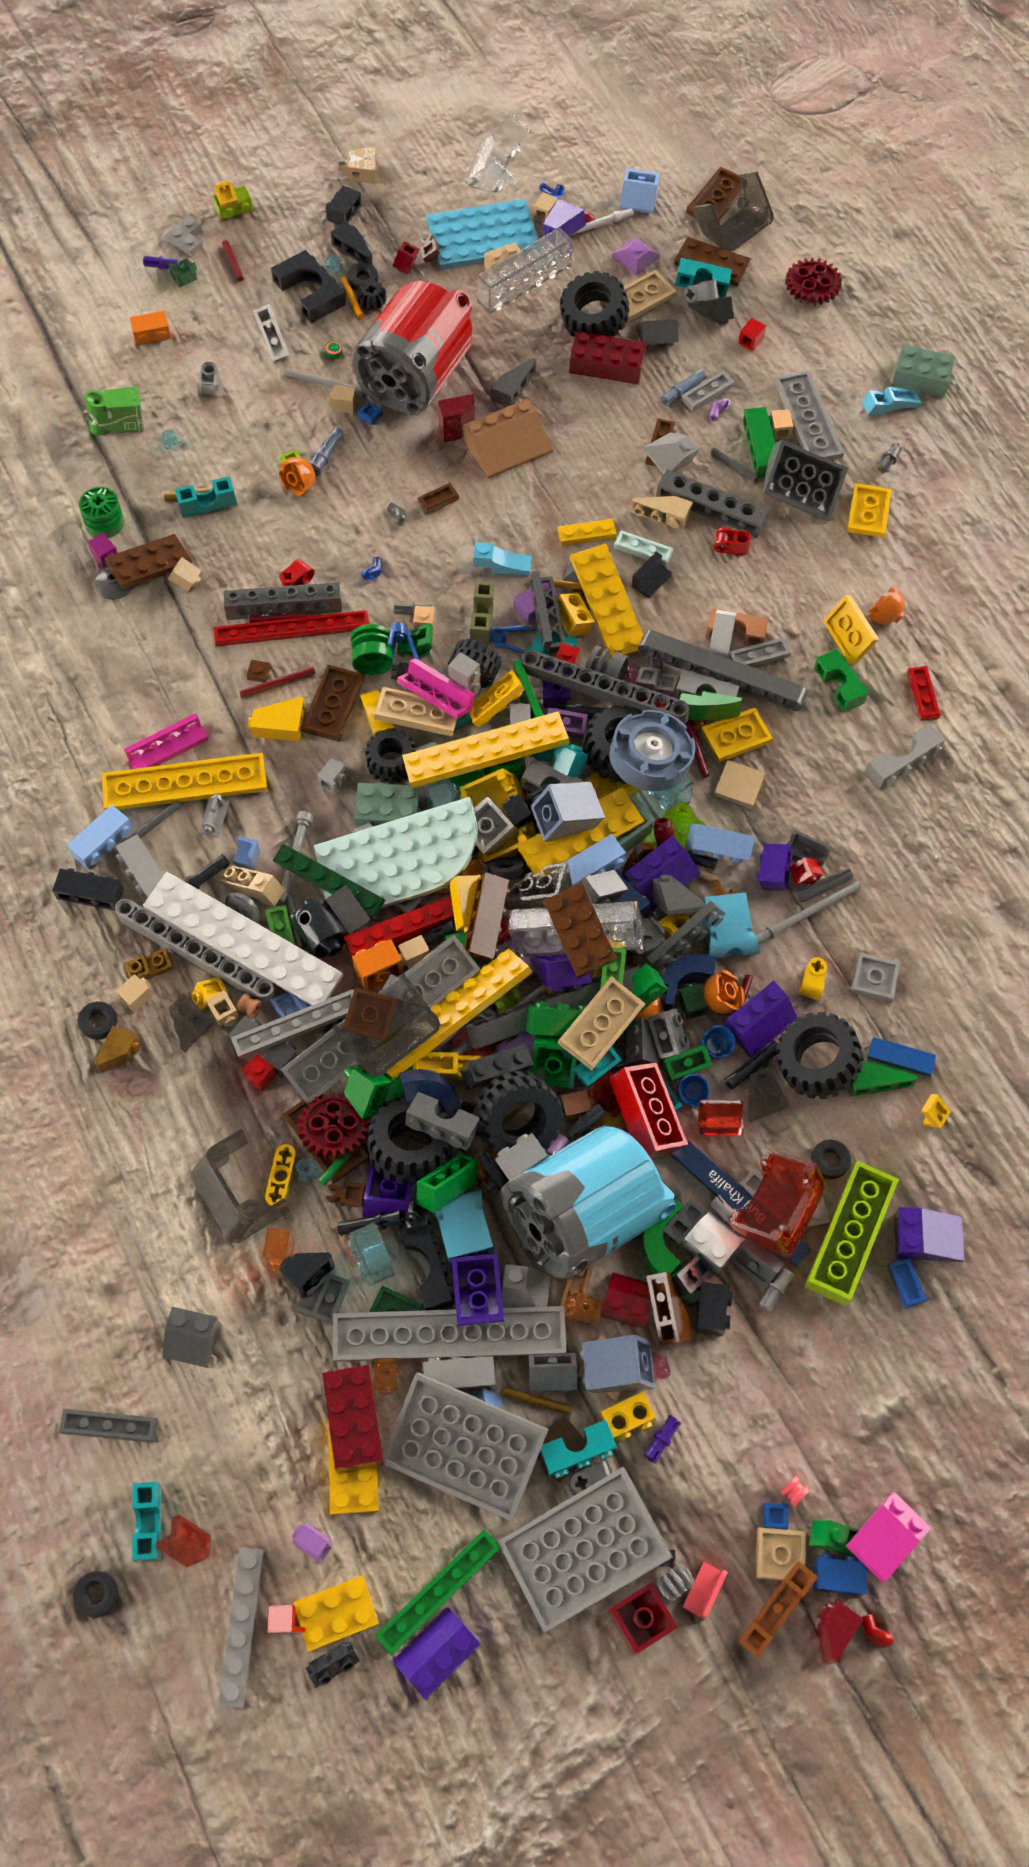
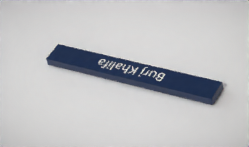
M686 1139L688 1145L673 1154H669L716 1197L720 1195L732 1209L735 1208V1213L794 1267L797 1268L812 1251L688 1139Z

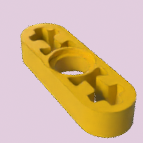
M283 1144L276 1150L265 1193L266 1202L273 1209L283 1207L288 1196L297 1158L295 1149L289 1144ZM289 1151L291 1157H287L286 1166H284L281 1154ZM279 1171L286 1172V1180L282 1182L276 1181V1173ZM276 1187H279L278 1193L281 1199L273 1202L271 1196H275Z

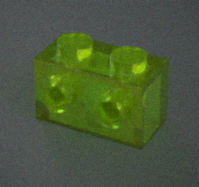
M684 801L663 814V817H668L673 822L676 839L684 848H686L691 823L706 826L703 821L696 817L693 808L687 806Z

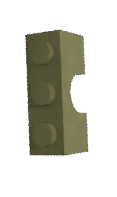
M475 581L470 639L482 641L486 644H490L494 582Z

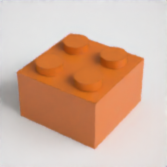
M391 939L380 941L374 947L367 950L362 949L352 956L355 975L364 990L371 992L384 986L390 974L399 977L403 973L402 959Z

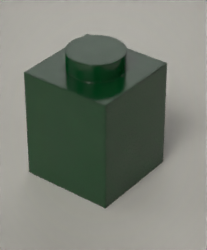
M688 984L683 986L679 991L678 999L682 1010L685 1012L686 1020L706 1015L708 1004L704 999L701 985Z

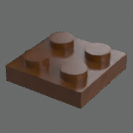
M355 987L343 1030L386 1042L397 999Z

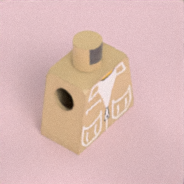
M376 147L349 150L348 160H338L339 171H348L350 181L376 184Z

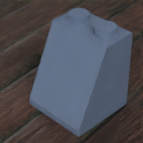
M591 782L549 784L531 805L544 842L594 829L605 818Z
M629 1335L582 1343L581 1360L585 1369L583 1384L587 1391L607 1393L655 1389L650 1341L637 1335Z

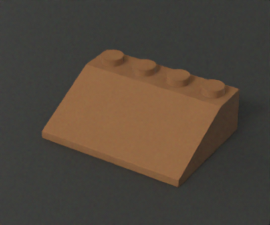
M529 399L463 425V440L488 478L553 452L552 445L537 411Z

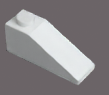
M270 304L253 310L273 362L290 356Z
M722 610L716 611L709 648L710 652L728 658L736 613Z

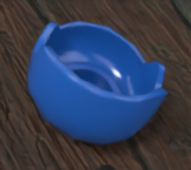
M720 1025L713 1026L707 1030L701 1040V1045L706 1046L709 1057L719 1060L732 1053L736 1044L733 1031L726 1026Z
M699 1074L685 1075L677 1085L679 1099L690 1107L702 1105L707 1101L710 1094L708 1081Z

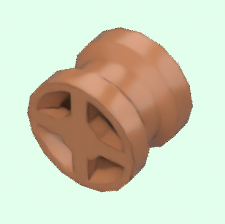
M245 993L240 998L236 1010L240 1014H246L249 1019L255 1018L262 1007V1001L259 999L254 1000L250 994Z

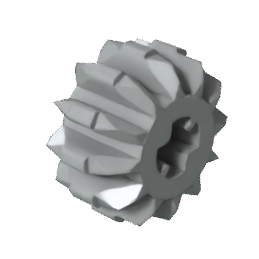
M678 1564L653 1585L664 1604L669 1605L689 1590L695 1581L690 1571L683 1564Z

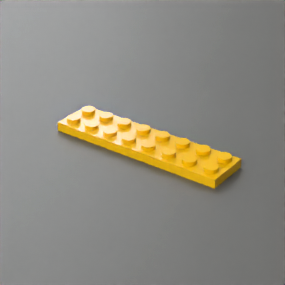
M558 711L405 754L402 757L411 788H415L570 743Z
M263 752L102 773L105 810L111 805L118 810L171 804L175 801L186 802L209 799L214 794H220L222 797L268 791Z
M507 949L474 976L467 979L461 986L450 992L439 1003L433 1005L421 1017L415 1019L407 1028L398 1032L393 1039L381 1045L372 1056L394 1080L399 1076L400 1072L407 1070L531 974L530 967L510 949Z

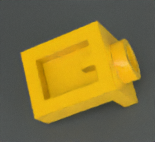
M221 181L214 185V194L218 197L222 208L238 203L231 181Z
M215 977L197 982L192 993V999L199 1009L203 1011L206 1010L207 999L224 990L227 995L229 992L220 977Z
M931 1094L921 1110L925 1115L923 1124L929 1127L942 1128L951 1110L939 1095Z

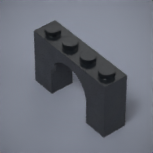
M307 250L271 267L272 280L281 291L305 281L314 282L321 286L314 293L300 299L301 313L311 324L346 305V292L344 288L336 283L334 277L330 276L324 266H320L316 258L310 255Z

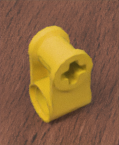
M815 957L809 961L800 985L799 996L820 1001L827 971V964L824 959Z

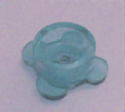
M328 254L326 261L323 262V266L327 267L331 272L338 271L343 258Z
M166 430L159 437V441L164 444L166 449H170L175 444L181 442L173 430Z
M309 1156L294 1163V1169L297 1170L299 1174L298 1179L301 1182H305L307 1178L312 1176L317 1177L319 1175V1169L315 1167L313 1157Z

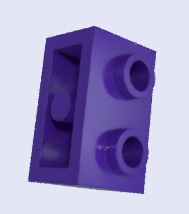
M543 680V708H558V703L567 704V701H571V689Z
M764 844L763 851L760 852L761 868L757 871V882L760 883L763 890H788L789 867L791 866L793 855L789 844Z

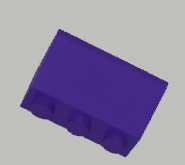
M674 836L670 837L624 873L626 881L628 883L631 882L641 895H645L649 899L651 911L658 908L653 904V879L660 878L661 875H671L682 885L686 886L701 874L687 851Z
M773 980L732 1014L723 1026L733 1031L736 1043L752 1058L757 1050L760 1051L781 1034L788 1024L794 1023L797 1015L788 995Z
M447 1607L393 1662L426 1701L481 1646V1643Z

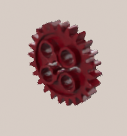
M812 257L811 261H808L804 258V262L798 260L797 264L793 263L792 267H789L785 278L786 290L790 291L789 295H795L794 300L800 298V303L806 301L807 305H809L810 302H813V305L816 306V303L819 302L823 305L824 301L829 303L830 299L835 300V296L839 295L842 286L841 273L837 272L838 268H832L833 263L827 265V260L821 262V259L818 258L817 261H814Z
M332 1092L329 1098L323 1093L322 1100L315 1097V1104L308 1102V1109H302L303 1116L298 1117L299 1124H297L298 1131H300L298 1132L299 1139H302L303 1147L308 1146L309 1153L315 1150L316 1157L323 1153L324 1160H327L329 1155H332L334 1161L337 1155H341L345 1159L346 1152L353 1156V1148L361 1150L360 1143H366L365 1136H368V1128L370 1126L369 1117L362 1119L350 1101L344 1098L343 1092L339 1097H336L335 1093ZM333 1110L338 1111L337 1113H334V1114L329 1113V1112H331V1111H333ZM350 1123H351V1124H354V1125L351 1126V1127L345 1126V1125L350 1124ZM316 1125H322L321 1128H314ZM332 1138L339 1139L335 1142L330 1141Z

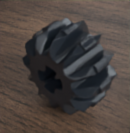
M368 281L367 284L362 283L361 287L358 288L357 301L362 306V309L367 308L368 311L371 309L376 311L377 308H382L383 304H386L387 294L382 283L377 284L376 281L373 283Z

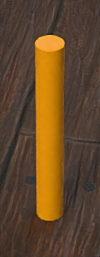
M341 277L340 281L358 319H362L364 314L347 277Z

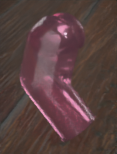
M629 661L623 681L635 683L638 671Z

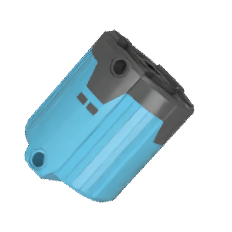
M607 1125L596 1128L511 1179L501 1190L503 1207L507 1211L511 1226L520 1242L519 1246L525 1253L528 1261L540 1271L561 1279H571L660 1220L668 1217L676 1208L674 1193L662 1182L653 1161L643 1147L625 1131Z

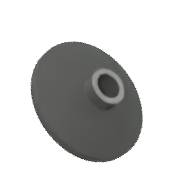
M109 568L103 570L95 580L97 592L106 599H120L129 594L133 586L121 589Z

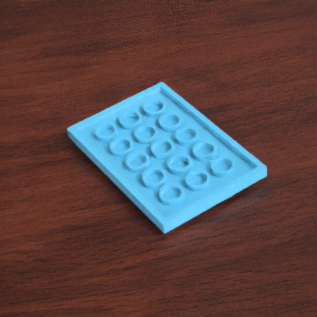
M526 199L426 215L429 232L435 237L439 245L440 254L437 256L440 270L484 263V253L514 242L522 251L523 256L541 253V246Z

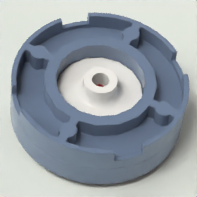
M643 710L642 714L627 715L616 727L609 751L610 761L619 777L631 786L648 792L665 791L680 784L687 776L695 755L694 738H690L686 732L687 726L676 717L662 711Z

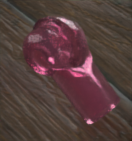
M652 1350L656 1375L659 1379H666L671 1372L666 1356Z

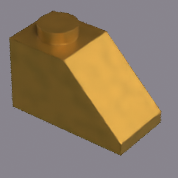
M112 1026L94 1062L97 1071L103 1073L130 1062L140 1049L141 1044L137 1035Z

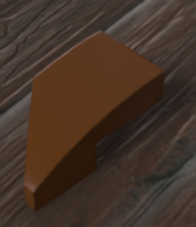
M639 843L632 851L622 871V876L625 880L624 873L654 850L651 843Z

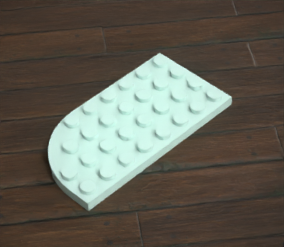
M470 797L316 844L314 849L317 862L384 898L386 901L381 908L436 892L449 885L451 880L462 870H465L472 858L471 855L475 843H477L478 835L472 800ZM324 891L325 899L331 896V894L326 891Z

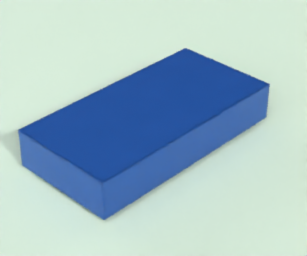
M910 1258L887 1265L904 1309L927 1301Z

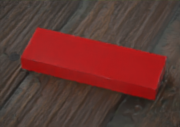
M928 666L908 668L907 674L920 721L939 719L941 714Z

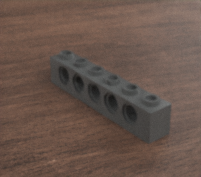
M667 469L657 485L656 497L677 496L691 501V511L737 530L747 531L754 537L758 538L767 522L768 509L696 481L693 478L681 475L678 472Z
M340 582L225 590L224 609L227 620L249 619V616L279 613L307 611V614L342 612Z

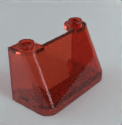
M769 1148L767 1154L762 1157L760 1162L764 1177L746 1211L738 1209L731 1214L729 1225L734 1231L782 1257L789 1258L794 1253L825 1193L826 1181L817 1164Z

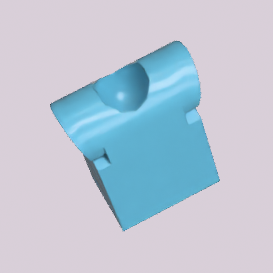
M746 892L704 897L703 903L707 904L713 901L726 913L720 924L715 927L712 926L707 930V955L722 959L730 955L748 956L760 954L759 943L752 932Z
M482 1189L465 1193L435 1213L431 1212L440 1229L449 1268H453L452 1258L493 1254V1245L482 1209Z

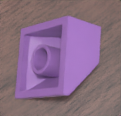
M635 236L613 252L611 257L637 275L660 258V254Z

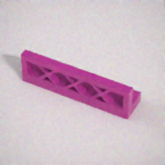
M416 658L410 660L408 673L397 678L398 684L456 719L472 711L475 697L473 692Z
M195 713L124 748V751L133 769L153 767L208 741V736L201 727L199 717Z

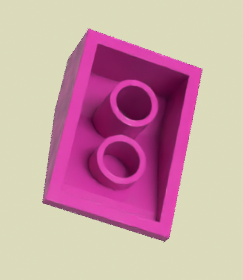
M893 1492L878 1506L846 1547L884 1583L931 1527Z

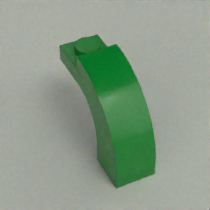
M677 1200L674 1202L676 1204L675 1210L668 1217L660 1220L643 1233L642 1252L644 1260L653 1275L664 1272L671 1274L681 1264V1261L669 1252L663 1241L664 1228L683 1208V1205Z

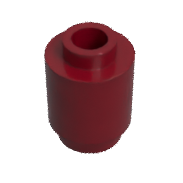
M662 817L654 821L653 831L658 847L672 836L676 839L673 822L670 821V818Z

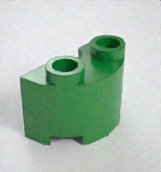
M430 623L420 626L419 631L411 630V638L419 659L428 656L432 649L433 626ZM407 637L402 643L397 644V654L405 657V654L413 656Z

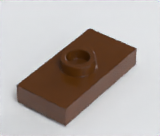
M451 483L418 497V503L426 514L459 500V495Z

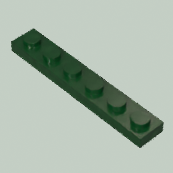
M285 844L281 845L272 860L275 864L331 895L342 887L347 886L366 914L373 918L377 916L386 901L379 895Z

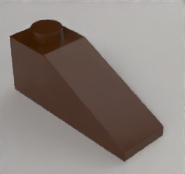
M669 1272L648 1275L647 1282L659 1345L663 1346L693 1340L689 1316Z

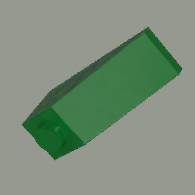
M871 1062L862 1063L861 1073H857V1081L849 1084L850 1088L848 1091L850 1097L913 1087L917 1081V1075Z

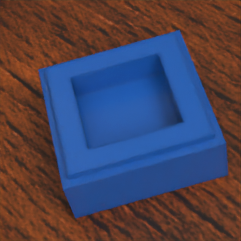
M369 401L358 412V417L373 425L384 413L381 408Z
M763 1503V1528L788 1530V1504Z

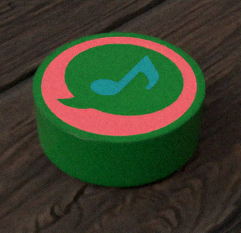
M338 341L328 342L325 345L326 356L331 359L341 357L343 354L341 343Z

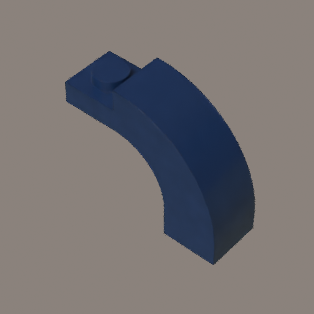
M703 954L688 955L677 959L668 966L661 978L668 989L661 995L664 1012L673 1009L676 990L680 986L690 982L705 984L708 978L714 975L717 957Z
M415 1069L399 1073L406 1102L413 1101L417 1093L420 1092L439 1100L438 1102L442 1105L443 1112H446L450 1119L456 1115L458 1109H462L455 1088L441 1074L425 1069Z

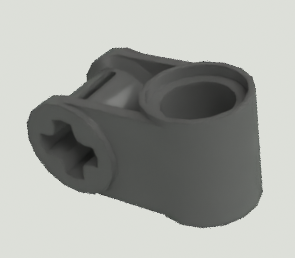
M608 1460L595 1463L587 1469L574 1474L569 1482L571 1494L575 1496L612 1474L613 1472ZM577 1479L580 1482L586 1483L583 1490L581 1487H575Z

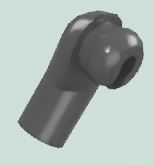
M391 502L387 507V511L397 516L394 523L403 526L404 522L407 521L406 511Z

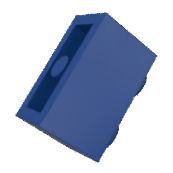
M821 1554V1557L814 1560V1574L818 1577L813 1584L814 1591L855 1596L866 1595L867 1567L857 1557H846V1560H838L836 1555Z

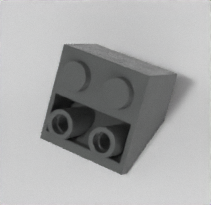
M643 1018L632 1021L612 1045L621 1061L610 1070L619 1071L620 1068L625 1066L631 1067L650 1063H657L660 1066V1057L649 1021Z

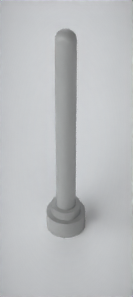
M290 369L284 371L285 376L332 388L334 385L356 387V397L361 399L365 397L359 384L351 385Z
M299 811L296 818L298 830L292 849L300 852L306 829L313 822L314 816L309 812ZM288 870L285 872L282 883L285 891L279 899L280 903L286 901L293 878V873Z

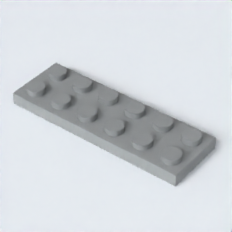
M804 371L775 377L774 384L785 410L790 409L793 429L801 448L829 460L843 458L844 451L810 372Z

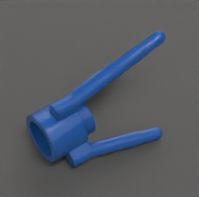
M401 622L390 625L387 645L391 646L392 643L393 663L395 661L396 644L402 643L406 637L414 658L419 660L411 638V630L406 629V625Z
M523 625L491 627L490 642L495 643V647H502L524 654L526 650L504 644L503 641L507 640V633L535 630L536 627H524Z

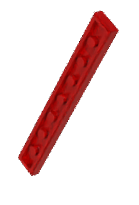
M362 610L214 627L215 645L218 647L352 632L357 627L369 624L368 611Z

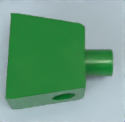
M367 1065L357 1068L349 1066L344 1071V1076L348 1079L344 1090L345 1096L362 1119L373 1117L383 1106L392 1081L372 1066Z

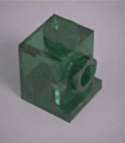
M185 258L174 264L168 263L171 278L179 288L197 280L196 271L198 269L194 261L190 262L188 258Z

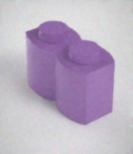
M309 1523L304 1524V1526L300 1524L292 1535L295 1547L318 1564L323 1562L334 1545L332 1540Z

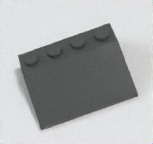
M781 440L773 446L768 461L763 494L830 521L848 467Z

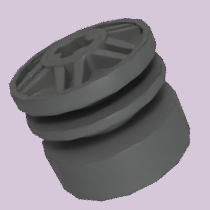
M596 645L588 657L585 668L624 680L629 664V656L615 652L612 658L609 659L610 650L606 648L603 651L601 646ZM584 680V681H583V683H588V682H590L589 680Z

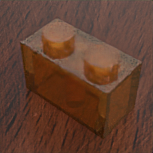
M267 1228L263 1256L267 1265L273 1270L279 1271L281 1263L287 1257L293 1256L295 1241L291 1230Z

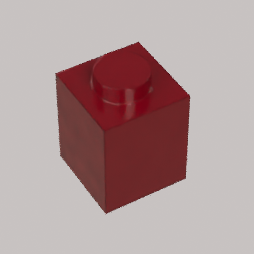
M404 241L398 249L392 267L408 275L415 264L420 249Z

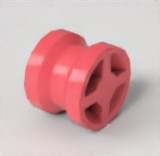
M795 1476L780 1494L783 1497H788L791 1505L795 1507L811 1489L808 1486H803L800 1483V1479Z

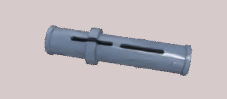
M698 369L680 384L672 386L669 392L661 396L663 405L669 406L676 399H681L683 394L705 380L706 373L704 370Z

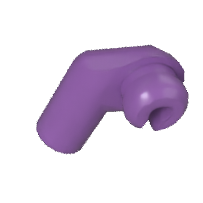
M724 398L714 402L711 406L709 419L717 421L719 413L726 411L730 407V400Z

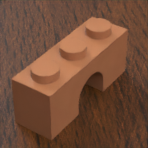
M711 608L705 638L711 639L716 611L725 610ZM736 613L733 631L743 634L744 646L764 643L769 619Z

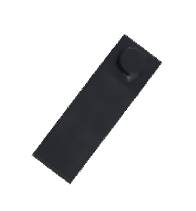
M343 221L331 232L333 247L359 263L365 262L373 265L372 254L354 225Z

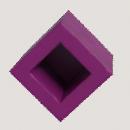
M104 533L87 542L91 554L103 568L107 566L105 557L117 553L116 547Z

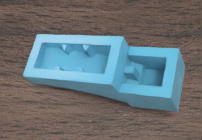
M887 387L884 392L869 390L862 403L868 415L882 416L886 412L897 409L918 408L921 401L913 389Z
M475 542L474 567L492 568V573L530 576L532 556L505 551L494 546V543Z

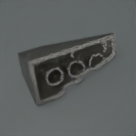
M564 862L542 867L543 871L533 875L530 872L520 881H509L508 888L510 891L504 903L506 910L548 913L543 900L572 887L569 864Z

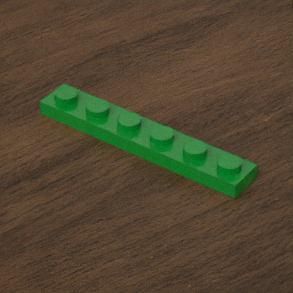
M484 1529L375 1635L391 1656L477 1573L501 1547Z

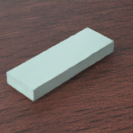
M622 530L614 543L615 549L646 560L657 551L662 555L661 565L667 566L673 553V548Z

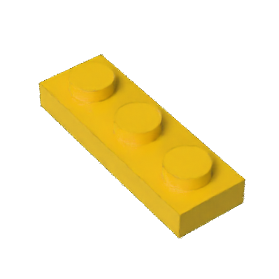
M613 519L558 526L561 546L614 539L617 535Z

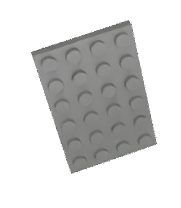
M417 1372L384 1452V1464L509 1521H513L549 1429Z
M624 1467L498 1541L544 1633L673 1558Z

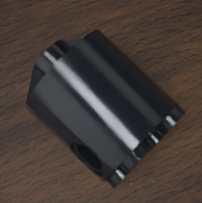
M311 897L304 902L302 908L290 915L292 924L314 957H331L342 950L345 944L344 936L349 935V933L325 899L316 900L314 897Z

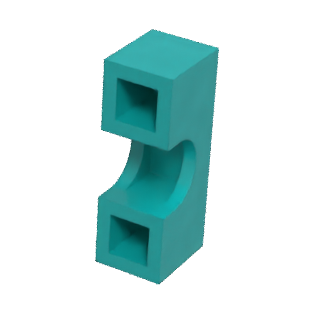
M681 258L675 286L687 288L693 286L698 281L706 282L716 279L718 296L725 297L732 269Z
M230 476L211 480L212 488L204 493L196 492L193 485L175 489L182 518L237 505Z
M573 744L529 755L539 761L551 762L555 754L556 760L553 769L566 776L580 778L588 758L587 754L581 752V747Z
M604 1420L584 1428L583 1434L586 1439V1447L582 1451L572 1452L568 1450L562 1437L542 1445L540 1455L549 1477L555 1475L556 1479L568 1475L569 1469L577 1467L580 1470L590 1466L591 1460L600 1458V1461L614 1456L613 1452L616 1451L617 1445L607 1421Z
M158 1482L133 1483L132 1509L135 1512L136 1528L135 1534H132V1561L136 1563L162 1561V1486Z

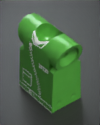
M138 386L104 390L103 393L97 390L86 392L84 398L86 409L89 413L88 422L92 434L103 435L108 431L110 433L144 431Z

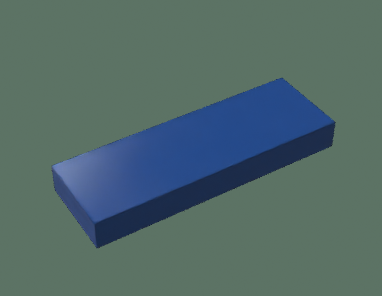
M873 1037L867 1056V1059L929 1077L932 1075L936 1058L935 1054Z

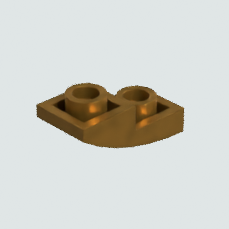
M166 948L147 957L142 954L124 963L129 979L134 974L139 979L142 977L149 979L175 968L169 951Z

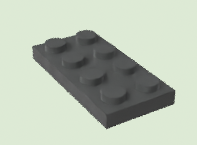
M710 901L647 957L648 960L661 969H667L669 965L676 961L675 959L680 954L687 953L696 940L703 939L708 933L707 930L712 926L715 927L720 924L726 913L721 907Z

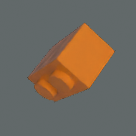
M165 310L129 317L136 346L171 339Z

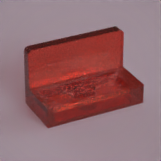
M700 1100L697 1117L699 1135H743V1101Z
M180 1514L172 1517L170 1535L156 1542L157 1549L185 1567H190L210 1557L211 1535Z

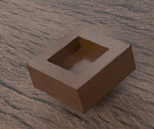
M251 660L246 675L247 680L267 682L271 664L269 662Z

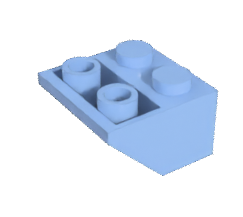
M627 168L623 182L620 209L627 210L632 208L633 211L653 214L659 189L660 173Z

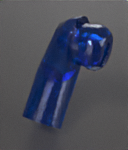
M543 182L539 190L554 197H561L564 194L565 186L557 184L556 188H551Z
M380 557L373 558L372 566L362 571L361 575L364 580H372L381 575L382 559Z

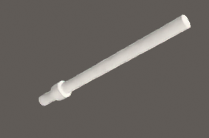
M630 208L621 212L616 211L612 215L588 222L586 226L572 235L611 222H620L623 218L634 215L633 209ZM545 237L538 239L540 246L551 243Z

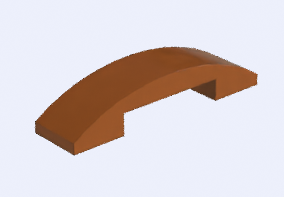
M797 1561L766 1601L738 1642L759 1658L818 1577L801 1562Z

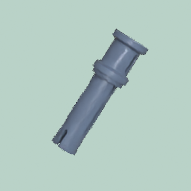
M335 427L322 448L314 453V458L309 463L314 469L315 476H319L324 465L328 464L330 454L344 436L342 429Z

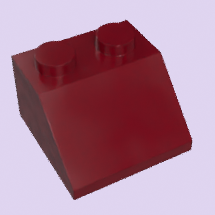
M474 394L438 401L439 428L444 442L462 439L463 425L475 420Z
M612 1272L601 1317L645 1329L652 1306L648 1282Z
M652 1582L607 1611L633 1657L678 1628Z
M840 1600L825 1604L817 1615L820 1618L817 1629L823 1659L827 1665L836 1663L864 1620Z

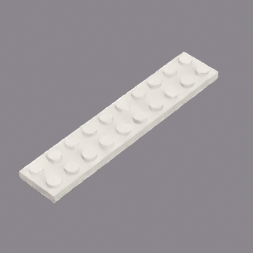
M169 872L164 874L143 904L145 909L267 978L275 985L311 1006L329 999L344 976L339 970Z

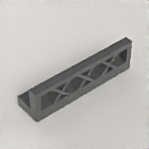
M539 571L531 572L529 582L542 651L559 649L562 643H566L553 576L540 577ZM542 583H549L550 589L547 593L543 591ZM545 599L553 603V607L550 610L546 608ZM549 616L556 620L554 627L549 625ZM552 633L559 637L560 643H552Z

